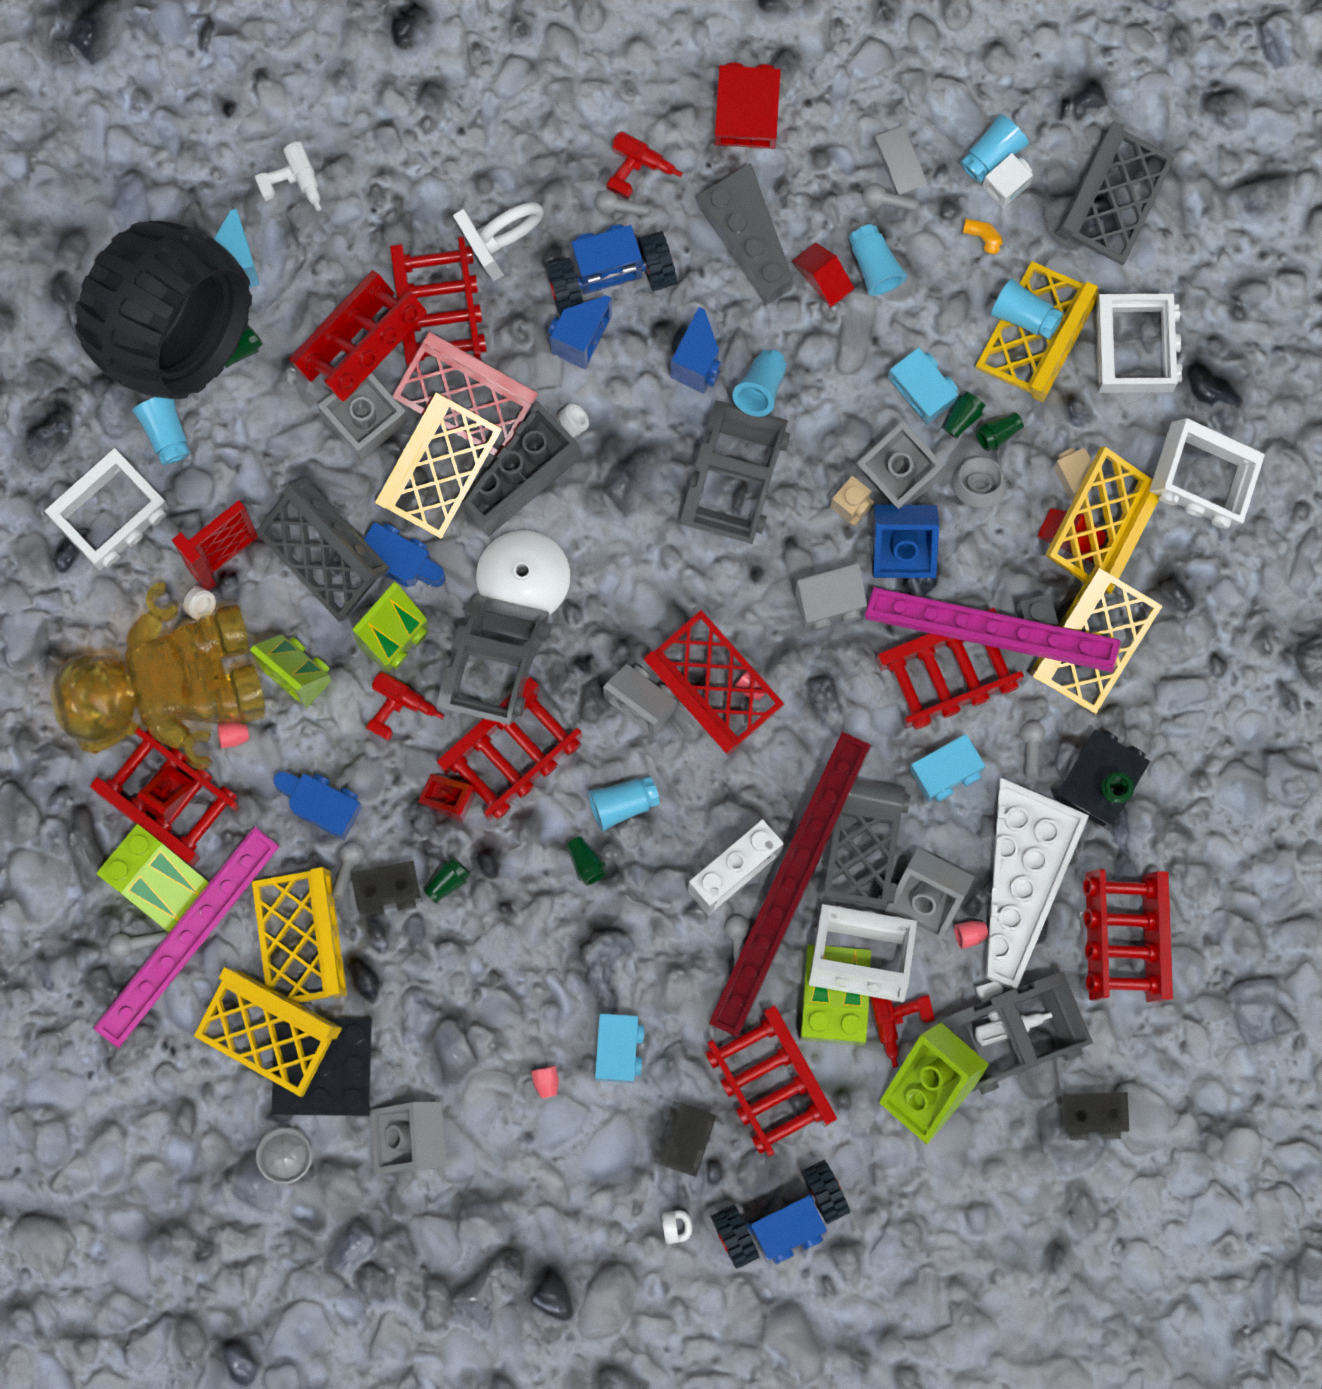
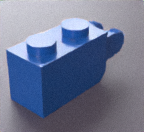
M375 522L373 523L364 541L390 567L384 576L406 588L415 586L418 580L435 588L445 584L446 576L444 575L443 567L437 566V563L430 560L429 551L426 550L427 546L415 538H411L408 541L399 536L400 531L390 524L384 523L381 526Z
M279 771L274 776L273 784H275L277 791L283 792V795L290 798L289 805L294 815L345 840L362 809L361 803L357 801L358 795L343 787L340 792L329 786L330 781L316 773H313L312 777L303 773L301 779L284 771Z

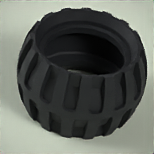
M166 221L134 223L128 230L119 232L111 239L112 242L104 251L98 254L88 276H85L81 286L80 298L76 302L75 314L77 315L76 335L91 360L106 375L124 387L152 397L168 399L188 398L189 394L199 393L206 388V385L214 377L217 378L224 370V366L230 357L235 354L243 331H246L249 321V307L252 306V295L249 291L250 280L235 258L222 245L196 229Z

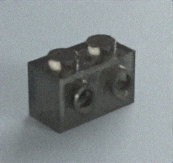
M414 860L350 873L357 911L359 914H366V918L382 916L385 914L384 910L396 907L398 912L412 910L416 908V903L422 902Z
M1128 1092L1062 1094L1059 1096L1061 1135H1069L1070 1141L1089 1140V1135L1102 1134V1140H1120L1121 1134H1126L1130 1131Z
M673 1101L672 1107L668 1106L663 1116L662 1124L665 1125L662 1136L658 1137L653 1145L652 1156H655L653 1163L696 1177L717 1115Z

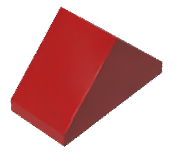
M816 242L791 262L830 309L855 289L838 257Z
M1050 508L1037 537L1051 543L1067 511ZM1077 514L1074 519L1076 533L1087 530L1083 514ZM1102 530L1096 532L1099 548L1102 547L1107 536ZM1088 534L1077 537L1081 554L1092 551ZM1070 540L1064 541L1060 548L1072 553ZM1093 556L1084 558L1085 560L1094 563Z
M169 766L139 791L137 797L144 809L167 824L196 783L172 766Z
M431 774L418 803L463 823L476 793L474 787L469 784Z

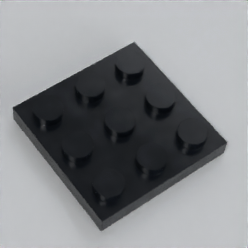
M326 1018L342 1027L337 1039H332L303 1097L273 1082L272 1115L370 1117L372 1019ZM283 1021L275 1024L278 1042L293 1037L289 1023ZM298 1029L299 1035L305 1033ZM312 1036L301 1039L305 1057L315 1054L321 1041ZM295 1042L280 1046L284 1064L299 1059ZM274 1052L273 1067H276L278 1063ZM301 1064L286 1068L289 1082L299 1086L304 1076ZM280 1070L274 1072L275 1074L281 1076Z

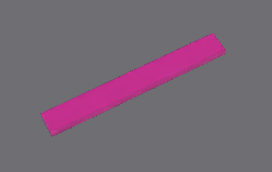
M873 587L865 613L866 620L1112 673L1114 672L1121 646V640L876 587Z
M253 826L92 1028L119 1049L280 846Z

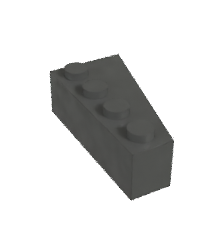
M751 163L699 194L698 207L764 304L768 305L792 290L793 276Z
M539 401L531 409L532 412L526 421L522 422L517 428L515 436L507 447H504L498 454L494 465L489 471L485 472L464 501L468 516L488 537L582 458L579 443Z

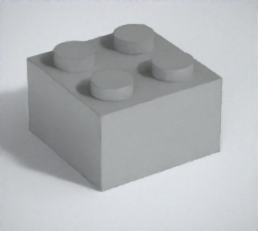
M372 373L345 401L339 400L332 393L318 405L321 417L360 461L408 422L406 411Z

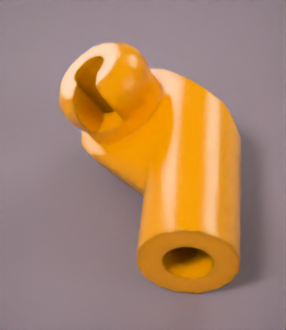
M966 218L963 233L981 237L985 241L984 251L990 254H997L1000 251V245L1003 244V238L995 227L987 222Z

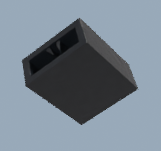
M1095 729L1054 799L1089 815V820L1109 831L1127 801L1118 804L1110 803L1105 799L1102 791V783L1105 777L1113 772H1123L1132 779L1135 789L1150 760L1146 759V754L1137 747L1130 745L1127 748L1118 743V737L1104 729L1099 732ZM1110 788V790L1114 792V795H1120V792L1117 788Z

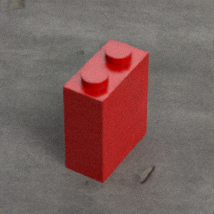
M730 62L726 65H719L714 146L776 149L781 69L774 68V66L768 64L744 67L741 63Z

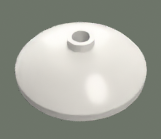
M517 530L499 536L487 546L478 562L476 582L481 596L547 611L551 615L559 608L568 593L570 568L564 552L552 539L535 531ZM520 567H525L529 572L526 576H519L517 570Z

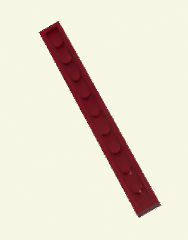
M841 732L708 1024L736 1037L740 1036L872 747L871 744Z

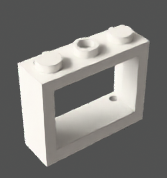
M1099 294L1096 301L1099 393L1173 392L1178 384L1177 382L1182 381V364L1177 363L1176 352L1181 350V335L1175 332V322H1179L1180 311L1179 304H1174V294ZM1112 312H1161L1163 378H1115Z
M1188 418L1171 422L1149 492L1160 496L1159 500L1166 504H1178L1185 507V511L1190 515L1196 517L1205 516L1212 520L1211 523L1213 525L1229 529L1230 526L1244 523L1265 454ZM1185 442L1238 466L1225 508L1172 485Z
M114 448L45 510V513L100 571L104 567L109 568L110 565L116 563L120 558L119 553L127 546L133 547L142 539L143 532L150 525H158L161 519L166 517V511L169 507L165 500ZM122 471L151 502L95 551L66 519L118 472Z
M762 819L689 881L688 893L704 912L710 916L781 855L784 843Z
M822 904L809 986L904 1002L909 985L917 921L904 919L901 916L892 917L876 914L868 910L858 911L847 909L840 905L836 907ZM827 931L902 944L899 972L823 959Z

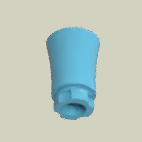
M999 114L978 142L967 151V155L960 161V164L971 178L975 179L978 183H982L987 174L1011 153L1015 155L1027 147L1029 141L1014 122L1005 115Z
M864 225L849 235V241L853 246L852 251L858 261L870 296H878L892 291L907 279V273L897 262L876 225Z
M1013 278L1002 289L991 312V317L1010 322L1037 336L1041 335L1048 340L1056 332L1064 315L1063 312L1055 309L1054 305L1039 298Z
M774 349L770 351L763 350L754 359L744 378L733 390L734 403L741 411L756 417L766 416L771 413L787 366L783 354Z
M153 397L132 409L146 432L155 454L159 455L163 466L179 462L191 454L176 411L174 399Z
M651 776L641 779L635 778L604 788L587 790L590 807L601 832L635 815L647 812L649 808L660 805L658 791Z

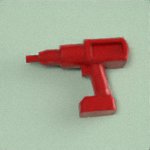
M623 131L614 137L613 152L626 159L614 176L607 182L606 188L629 200L633 189L631 184L625 182L633 169L639 172L642 165L654 171L658 169L665 174H675L680 178L682 177L683 172L675 169L671 162L663 159L664 156L649 148L648 144Z
M380 672L374 678L372 683L373 691L387 699L375 716L369 720L365 729L388 742L390 741L393 732L384 723L394 710L400 713L403 706L416 713L420 711L427 716H436L441 720L445 717L444 714L437 711L433 704L426 701L423 695L384 672Z
M929 995L920 996L918 999L894 1007L892 1000L869 996L874 1024L877 1026L880 1042L884 1044L886 1054L891 1059L893 1068L899 1067L897 1062L898 1046L896 1042L899 1039L896 1025L904 1023L902 1017L918 1012L920 1021L923 1023L935 1022Z

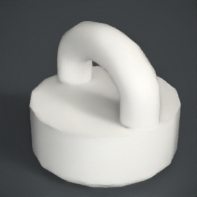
M570 403L560 410L556 416V420L573 438L588 429V416L576 404Z
M196 585L190 589L184 598L183 607L186 614L192 618L203 620L214 611L216 600L213 593Z
M669 1211L661 1214L665 1243L667 1245L684 1242L690 1238L693 1225L690 1216L685 1211ZM681 1218L685 1226L683 1234L677 1233L675 1219Z

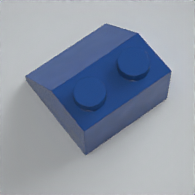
M605 295L564 309L560 318L555 316L548 330L552 355L582 369H586L612 318V298Z
M699 307L671 360V378L704 394L708 386L714 387L721 373L719 370L721 362L718 361L719 348L706 311Z
M874 505L873 578H936L939 539L937 505H905L901 509H898L895 505Z

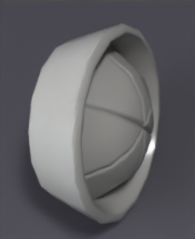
M974 457L967 460L956 470L952 479L953 490L957 497L965 504L976 508L989 507L996 504L1004 497L1007 489L1006 477L1000 466L992 459L986 457Z
M281 1127L270 1131L261 1139L256 1150L258 1169L266 1179L276 1184H290L298 1181L307 1173L312 1163V1149L309 1141L301 1132L293 1128Z

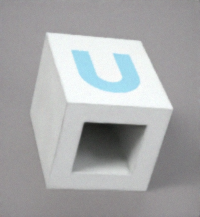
M1011 153L985 176L982 187L1004 208L1030 185L1033 177L1032 169L1024 159H1017Z

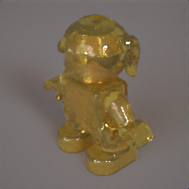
M157 583L148 590L146 595V610L148 613H143L127 632V650L125 652L127 671H124L125 667L122 662L109 655L81 654L68 658L60 665L51 685L50 697L55 719L68 736L76 739L83 751L98 754L118 744L122 739L136 735L134 731L139 726L132 722L133 708L137 707L142 725L148 727L150 734L155 740L178 750L181 747L184 748L188 764L199 770L208 769L213 765V761L209 756H197L192 749L199 742L208 743L211 738V732L204 730L190 734V729L180 721L189 720L212 724L248 723L264 719L265 717L264 698L254 664L231 670L230 674H225L221 661L223 657L230 658L249 653L244 621L238 604L219 608L214 614L202 616L196 622H189L170 635L158 638L163 627L161 622H168L178 615V608L172 605L168 609H159L155 606L154 601L158 597L164 596L166 591L165 583Z

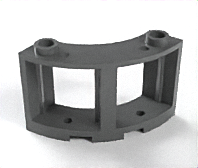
M716 400L695 468L699 469L700 472H694L680 524L753 544L756 533L762 534L767 516L761 514L780 450L786 451L791 436V433L785 432L788 420L771 415L751 416L741 411L735 405ZM720 433L772 447L766 467L714 453ZM708 471L761 485L751 521L699 507Z
M476 595L465 612V617H469V620L466 619L463 626L459 625L451 649L456 651V655L451 658L449 665L445 667L437 707L508 725L518 716L521 717L526 701L522 695L531 665L539 647L550 636L552 624L547 622L549 612ZM481 629L529 641L525 648L480 637L478 634ZM469 655L519 667L508 708L458 696Z
M1064 972L1042 978L1018 989L1015 988L990 998L986 1002L974 1007L971 1006L937 1021L938 1024H944L977 1053L966 1025L999 1011L1020 1063L988 1077L986 1072H984L971 1091L980 1090L981 1095L998 1089L999 1085L997 1082L1062 1056H1064L1066 1061L1084 1054L1082 1048L1093 1044ZM1041 996L1048 1013H1052L1051 1021L1062 1047L1037 1056L1016 1004Z

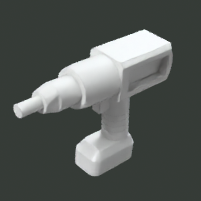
M292 142L283 149L290 166L273 172H262L255 175L260 191L265 201L274 198L275 195L272 184L287 179L290 184L298 182L301 191L306 194L310 203L314 204L316 211H320L318 183L312 165L302 143Z
M991 982L976 987L975 991L977 997L983 1003L994 996L1000 995L1004 986ZM999 1011L988 1016L991 1023L978 1026L974 1030L975 1042L981 1049L1010 1040ZM1049 1012L1043 1015L1041 1013H1034L1028 1016L1022 1014L1021 1018L1027 1032H1029V1028L1039 1026L1044 1022L1043 1020L1052 1018V1013Z

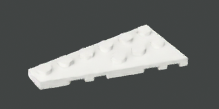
M1003 778L999 780L986 978L1013 990L1018 988L1089 815Z

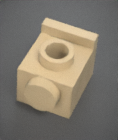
M851 476L832 498L830 508L855 527L875 502L870 499L871 490L854 476Z

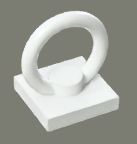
M536 202L524 203L505 211L478 230L464 209L453 216L491 279L496 281L504 276L492 254L501 247L520 239L535 228L541 221L544 210ZM528 216L516 227L494 237L506 225L519 218Z

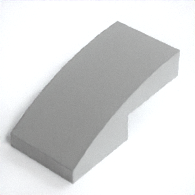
M903 125L874 136L883 165L887 167L897 195L927 184L914 148Z

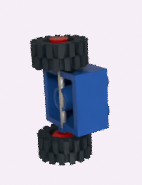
M622 224L614 225L607 228L606 232L597 235L593 233L582 234L576 238V241L571 242L573 264L570 257L545 264L551 293L560 316L564 309L584 303L582 294H589L641 279L642 271H645L652 291L677 285L675 267L664 233L659 231L638 237L637 245L631 225L625 227Z
M822 1160L801 1171L806 1186L810 1191L807 1197L751 1225L749 1223L744 1224L734 1204L711 1215L718 1237L736 1269L760 1258L750 1236L751 1234L766 1263L773 1260L775 1265L793 1257V1249L802 1245L804 1250H807L824 1241L821 1235L825 1234L827 1229L817 1209H819L826 1224L851 1213L842 1189L826 1160Z

